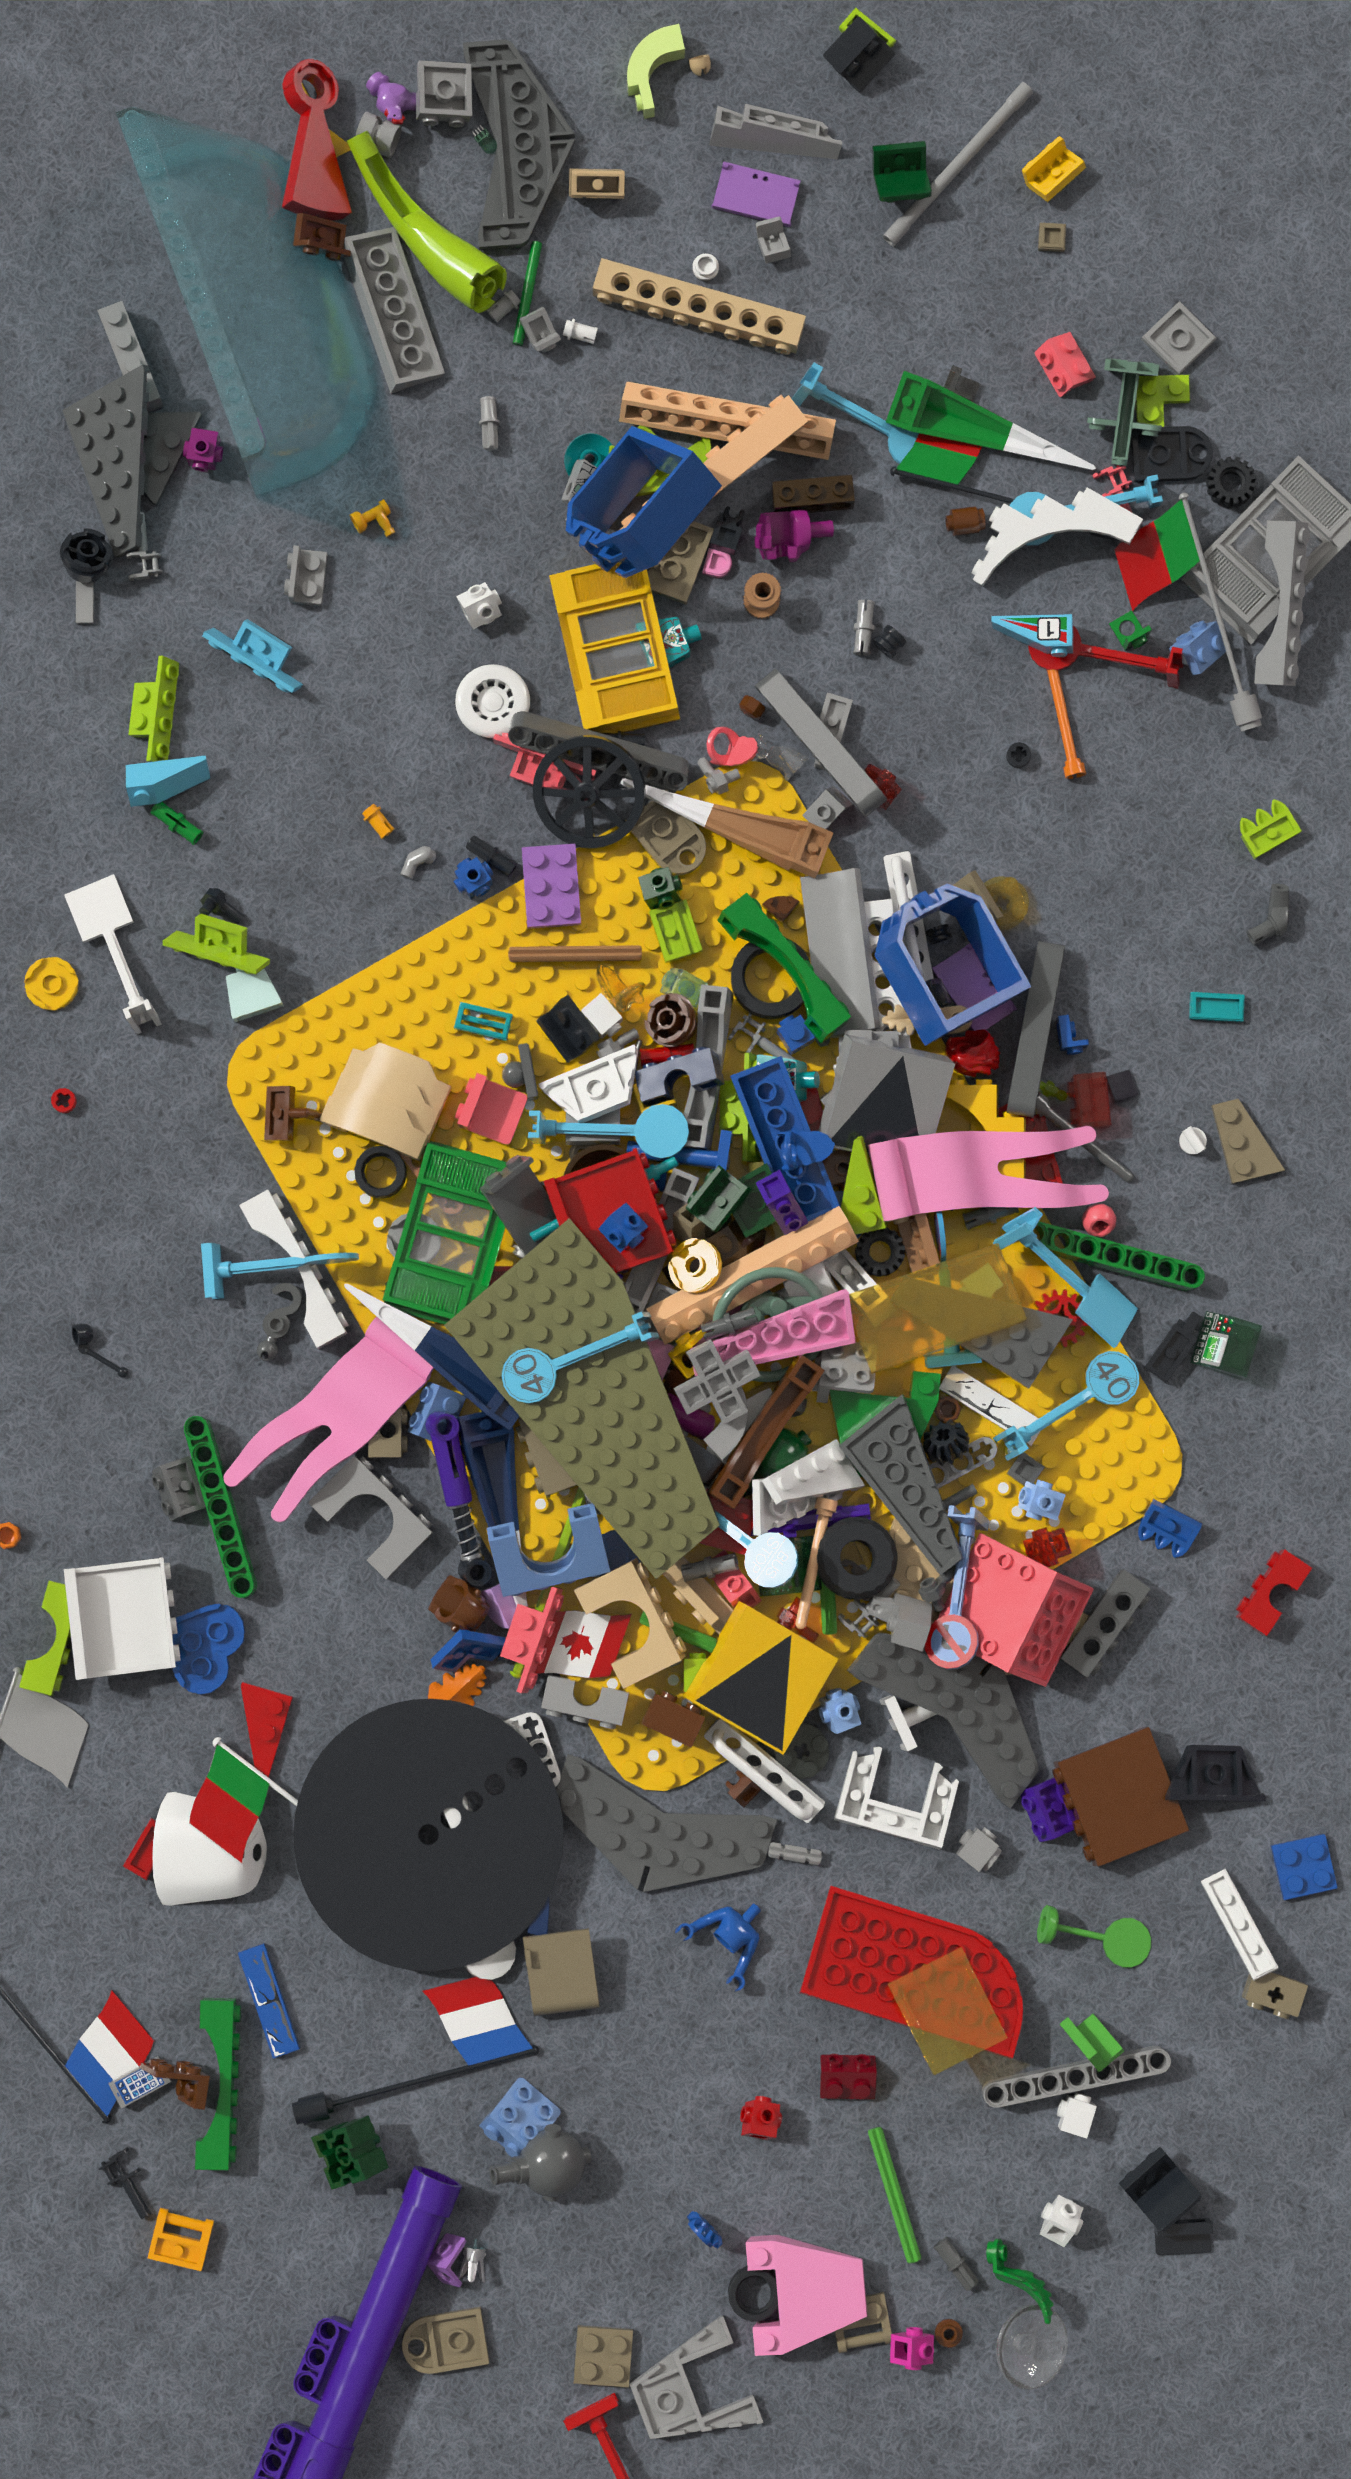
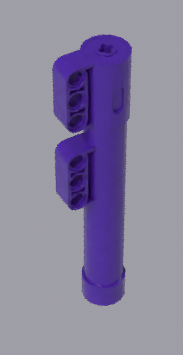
M414 2166L402 2194L403 2202L354 2321L351 2322L336 2315L320 2320L314 2329L295 2375L293 2385L296 2393L319 2404L310 2427L293 2420L277 2425L271 2433L253 2479L343 2478L355 2448L353 2446L425 2268L446 2218L450 2217L461 2191L462 2185L431 2169ZM329 2322L335 2326L336 2333L334 2337L327 2333L326 2328ZM317 2349H321L325 2354L323 2363H320L316 2358ZM307 2375L311 2376L314 2380L312 2389H309L305 2384V2377ZM285 2428H288L292 2433L291 2442L285 2440L283 2436ZM274 2454L281 2459L280 2468H276L272 2462Z

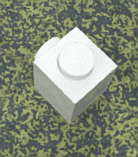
M602 993L581 1010L582 1014L601 1038H604L606 1035L612 1037L622 1028L620 1025L623 1021L622 1016Z
M1076 2092L1075 2096L1067 2095L1066 2101L1061 2100L1057 2111V2116L1061 2117L1058 2124L1059 2129L1087 2138L1097 2107L1094 2103L1090 2102L1092 2097Z

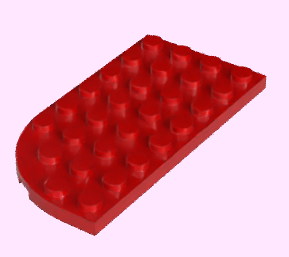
M829 1887L800 1994L1012 2059L1014 2056L1023 2018V2001L1016 1979L1017 1976L1007 1958L984 1936L960 1925L841 1888Z

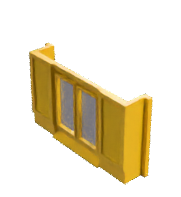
M619 562L608 572L593 564L549 575L583 728L600 733H618V731L624 733L681 720L647 569L624 578L615 572L621 564Z

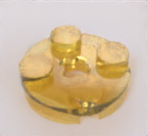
M998 876L987 880L984 885L995 903L998 902L997 897L999 896L1009 900L1006 910L1002 911V908L998 907L1003 917L996 921L1000 931L1018 926L1028 912L1029 898L1025 888L1013 877Z

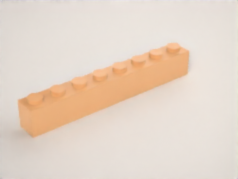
M782 395L778 396L769 404L771 409L764 415L758 412L747 421L750 424L748 428L743 432L738 428L726 438L729 442L721 449L717 445L705 455L707 460L703 464L722 485L713 497L809 422L789 395L785 398ZM631 513L621 521L623 525L621 529L626 528L636 516L634 513Z
M840 1206L811 1220L798 1230L783 1235L721 1268L718 1280L707 1291L697 1294L680 1290L646 1308V1310L650 1312L651 1320L666 1345L683 1334L700 1327L701 1324L713 1320L715 1308L723 1293L745 1274L767 1267H782L801 1273L859 1241ZM768 1278L748 1285L734 1297L726 1312L787 1279Z

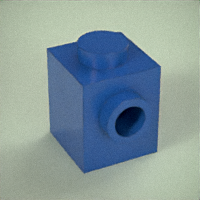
M793 1015L788 1016L779 1022L781 1027L777 1029V1035L791 1056L813 1043L815 1039L813 1033L804 1024L805 1021L801 1015L796 1018Z

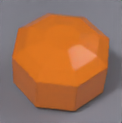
M11 1522L0 1524V1547L3 1549L16 1547L21 1540L20 1528Z

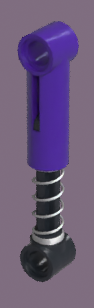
M441 1411L434 1412L427 1418L425 1426L427 1433L431 1436L446 1506L453 1509L454 1519L452 1520L456 1523L457 1530L455 1532L458 1533L460 1540L458 1545H461L462 1553L460 1555L461 1560L458 1566V1574L462 1580L471 1585L483 1586L490 1580L492 1571L479 1549L480 1544L476 1542L475 1538L477 1532L473 1529L475 1521L471 1519L470 1512L472 1508L468 1506L473 1499L458 1436L459 1423L453 1415ZM445 1419L447 1428L444 1432L439 1433L438 1423ZM474 1565H478V1575L474 1578H471V1568Z

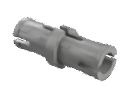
M858 600L857 623L854 624L856 637L853 654L861 655L862 644L863 656L871 654V633L875 629V625L872 624L875 602L872 600H867L866 611L865 600Z
M735 1553L715 1558L709 1556L705 1557L702 1561L681 1565V1572L685 1582L702 1577L715 1578L717 1574L738 1570V1560Z

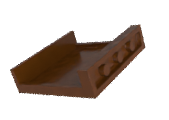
M1149 1727L1136 1729L1134 1732L1064 1760L1053 1762L1055 1769H1052L1053 1776L1057 1784H1062L1065 1791V1795H1062L1064 1804L1068 1811H1073L1076 1819L1072 1821L1074 1830L1078 1837L1082 1836L1085 1847H1082L1084 1856L1088 1863L1092 1862L1093 1866L1099 1867L1189 1831L1178 1801L1165 1800V1795L1171 1782Z

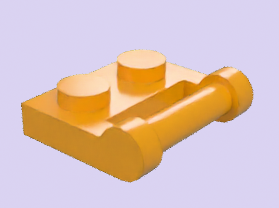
M160 2207L148 2259L202 2271L214 2220L206 2219L202 2221L169 2213V2209ZM165 2224L202 2232L201 2239L164 2231Z

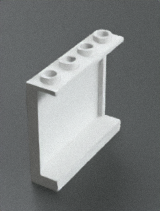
M163 1557L64 1569L76 1680L176 1667L175 1662L181 1661L179 1645H173L172 1634H177L176 1617L170 1618L169 1607L174 1606L173 1590H167L166 1579H171L170 1563H164Z

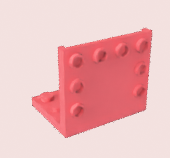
M979 1533L970 1551L961 1614L962 1617H965L974 1625L978 1633L979 1646L976 1656L1010 1674L1046 1687L1094 1588L1056 1572ZM952 1590L945 1602V1608L941 1611L938 1618L949 1614Z

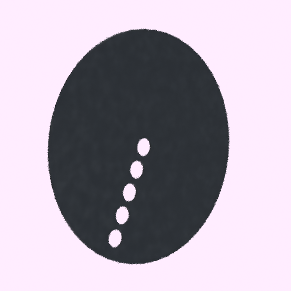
M413 1699L393 1703L362 1716L342 1730L324 1748L312 1765L300 1792L295 1812L293 1837L297 1869L306 1894L321 1919L340 1939L361 1954L392 1967L415 1971H442L476 1963L495 1954L515 1940L532 1923L545 1905L557 1878L563 1852L564 1831L560 1800L554 1782L537 1752L514 1728L498 1717L465 1703L443 1699ZM513 1758H521L527 1764V1772L521 1778H513L507 1772V1764ZM493 1774L500 1775L505 1781V1788L498 1795H492L485 1789V1780ZM469 1791H476L483 1798L482 1807L474 1812L468 1811L463 1805V1797ZM446 1808H455L461 1815V1821L455 1828H447L441 1822V1813ZM426 1824L435 1826L439 1832L438 1840L431 1845L423 1844L418 1837L420 1828Z

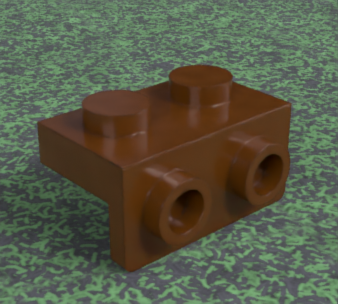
M304 213L297 214L293 246L302 248L304 254H325V259L331 261H340L341 257H351V251L344 249L347 225Z

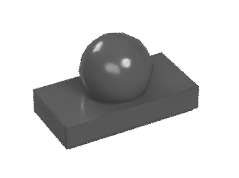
M519 1044L518 1049L521 1062L512 1061L507 1063L502 1070V1079L507 1086L512 1088H518L525 1084L528 1101L537 1100L539 1096L529 1044Z

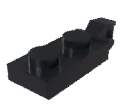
M1193 1311L1185 1322L1179 1319L1177 1323H1174L1143 1368L1164 1383H1167L1197 1341L1199 1332L1195 1328L1203 1317Z

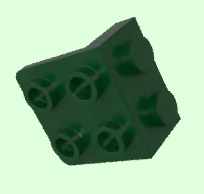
M925 141L872 146V173L880 201L894 203L898 200H922L932 196V189L926 171Z

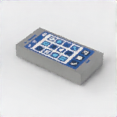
M140 2065L109 2082V2086L122 2109L170 2083V2078L154 2077L142 2070Z

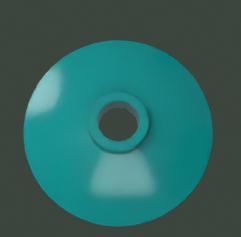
M586 433L576 437L567 447L564 456V465L569 477L576 460L585 459L587 454L593 455L591 464L598 468L609 454V446L612 443L604 436L595 433Z

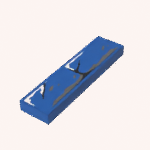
M265 1943L238 1952L272 2057L276 2058L299 2050L300 2047Z

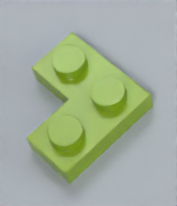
M1189 375L1139 376L1136 397V422L1162 425L1164 427L1163 404L1189 403L1190 401Z

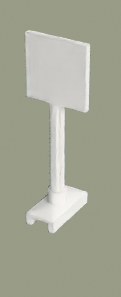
M113 874L65 894L64 896L83 943L104 936L130 1000L128 1002L129 1007L123 1009V1012L135 1033H142L139 1025L153 1020L156 1026L161 1025L158 1014L149 1000H144L139 995L115 935V930L134 923L115 875Z

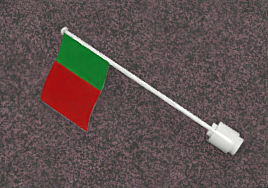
M216 1737L213 1740V1746H216L210 1770L193 1802L189 1816V1825L242 1864L247 1840L262 1812L269 1785L296 1806L298 1800L222 1743L220 1737Z

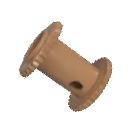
M762 572L752 575L744 587V608H746V611L751 616L761 619L770 617L775 614L780 605V583H778V580L773 575ZM764 593L767 597L761 598L758 594Z

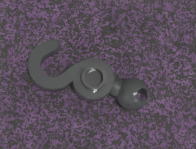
M281 1283L272 1289L275 1295L290 1292L293 1295V1302L290 1306L276 1309L265 1316L262 1326L267 1337L257 1347V1355L263 1361H272L276 1358L278 1354L276 1341L286 1336L290 1330L291 1324L287 1316L296 1313L302 1305L301 1292L290 1283ZM267 1352L269 1355L268 1359H263L262 1355Z

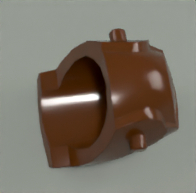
M449 1575L437 1590L428 1610L440 1622L451 1627V1630L455 1633L460 1629L475 1632L487 1616L490 1605L481 1594L482 1591L475 1589L464 1580Z

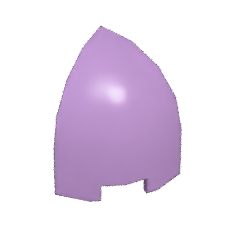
M500 1584L482 1590L481 1594L490 1605L487 1613L489 1617L500 1627L510 1628L517 1607L513 1596L503 1597Z

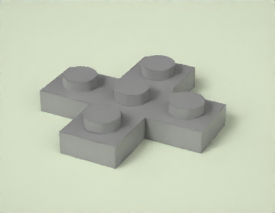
M711 1339L686 1352L697 1376L675 1387L674 1390L687 1415L712 1402L723 1424L748 1412L737 1388L761 1375L747 1349L724 1362Z

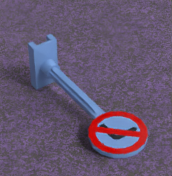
M949 1505L948 1517L959 1526V1547L963 1559L956 1564L950 1612L931 1624L925 1643V1651L929 1659L938 1667L951 1670L959 1669L969 1664L976 1655L979 1646L978 1633L974 1625L965 1617H962L961 1614L971 1542L975 1536V1530L988 1531L989 1519L976 1507H970V1513L964 1515L955 1506Z

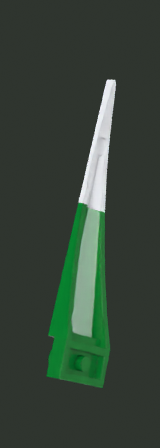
M903 371L886 423L911 432L1082 468L1096 469L1093 464L938 383Z

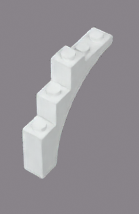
M1088 487L1084 493L1079 491L1072 502V505L1075 506L1074 511L1046 495L1043 500L1037 499L1030 512L1034 515L1032 519L1003 504L1001 508H995L989 519L992 522L991 529L999 534L997 537L992 535L985 547L988 554L984 561L979 559L971 572L975 575L973 581L984 586L994 570L1010 554L1027 543L1047 535L1068 531L1093 532L1111 536L1130 545L1143 519Z

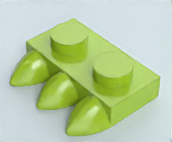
M1272 800L1271 810L1273 817L1262 809L1256 810L1255 818L1258 826L1246 818H1241L1240 820L1241 838L1254 859L1302 832L1288 807L1278 800Z

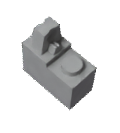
M895 1593L894 1598L874 1595L869 1606V1615L887 1622L886 1628L887 1631H891V1642L923 1651L931 1628L932 1603Z

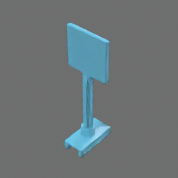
M1036 1207L1004 1224L1002 1229L1006 1233L995 1239L993 1244L999 1250H1002L1014 1242L1020 1241L1025 1247L1032 1249L1083 1297L1075 1313L1113 1348L1117 1347L1138 1308L1101 1274L1096 1275L1089 1287L1040 1242L1033 1230L1043 1213Z

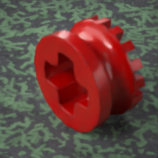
M60 1088L52 1094L51 1104L58 1112L69 1113L75 1108L77 1098L69 1089ZM61 1094L65 1097L70 1095L71 1098L68 1100L70 1105L68 1107L63 1105L58 1107L57 1103L60 1101L58 1096Z

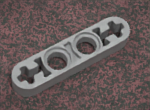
M982 1437L968 1444L969 1448L972 1449V1453L980 1449L979 1443L981 1442L984 1445L990 1444L992 1449L989 1450V1457H986L984 1454L977 1456L976 1460L979 1462L975 1465L969 1452L963 1453L968 1459V1466L965 1470H957L949 1461L943 1466L938 1461L931 1464V1469L936 1467L944 1472V1479L941 1483H936L937 1487L940 1488L992 1460L997 1453L996 1443L988 1437Z

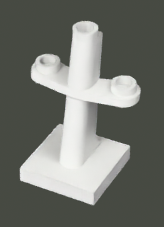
M889 1695L880 1699L881 1705L887 1706L892 1717L888 1720L892 1729L898 1731L902 1739L901 1749L909 1751L916 1748L917 1745L909 1727L937 1714L917 1705L901 1711L895 1696Z

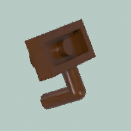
M267 1086L264 1140L293 1141L294 1119H309L320 1122L319 1120L323 1112L310 1108H295L296 1087Z

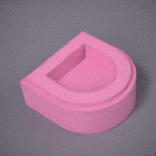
M709 548L702 574L716 578L726 576L732 568L730 555Z

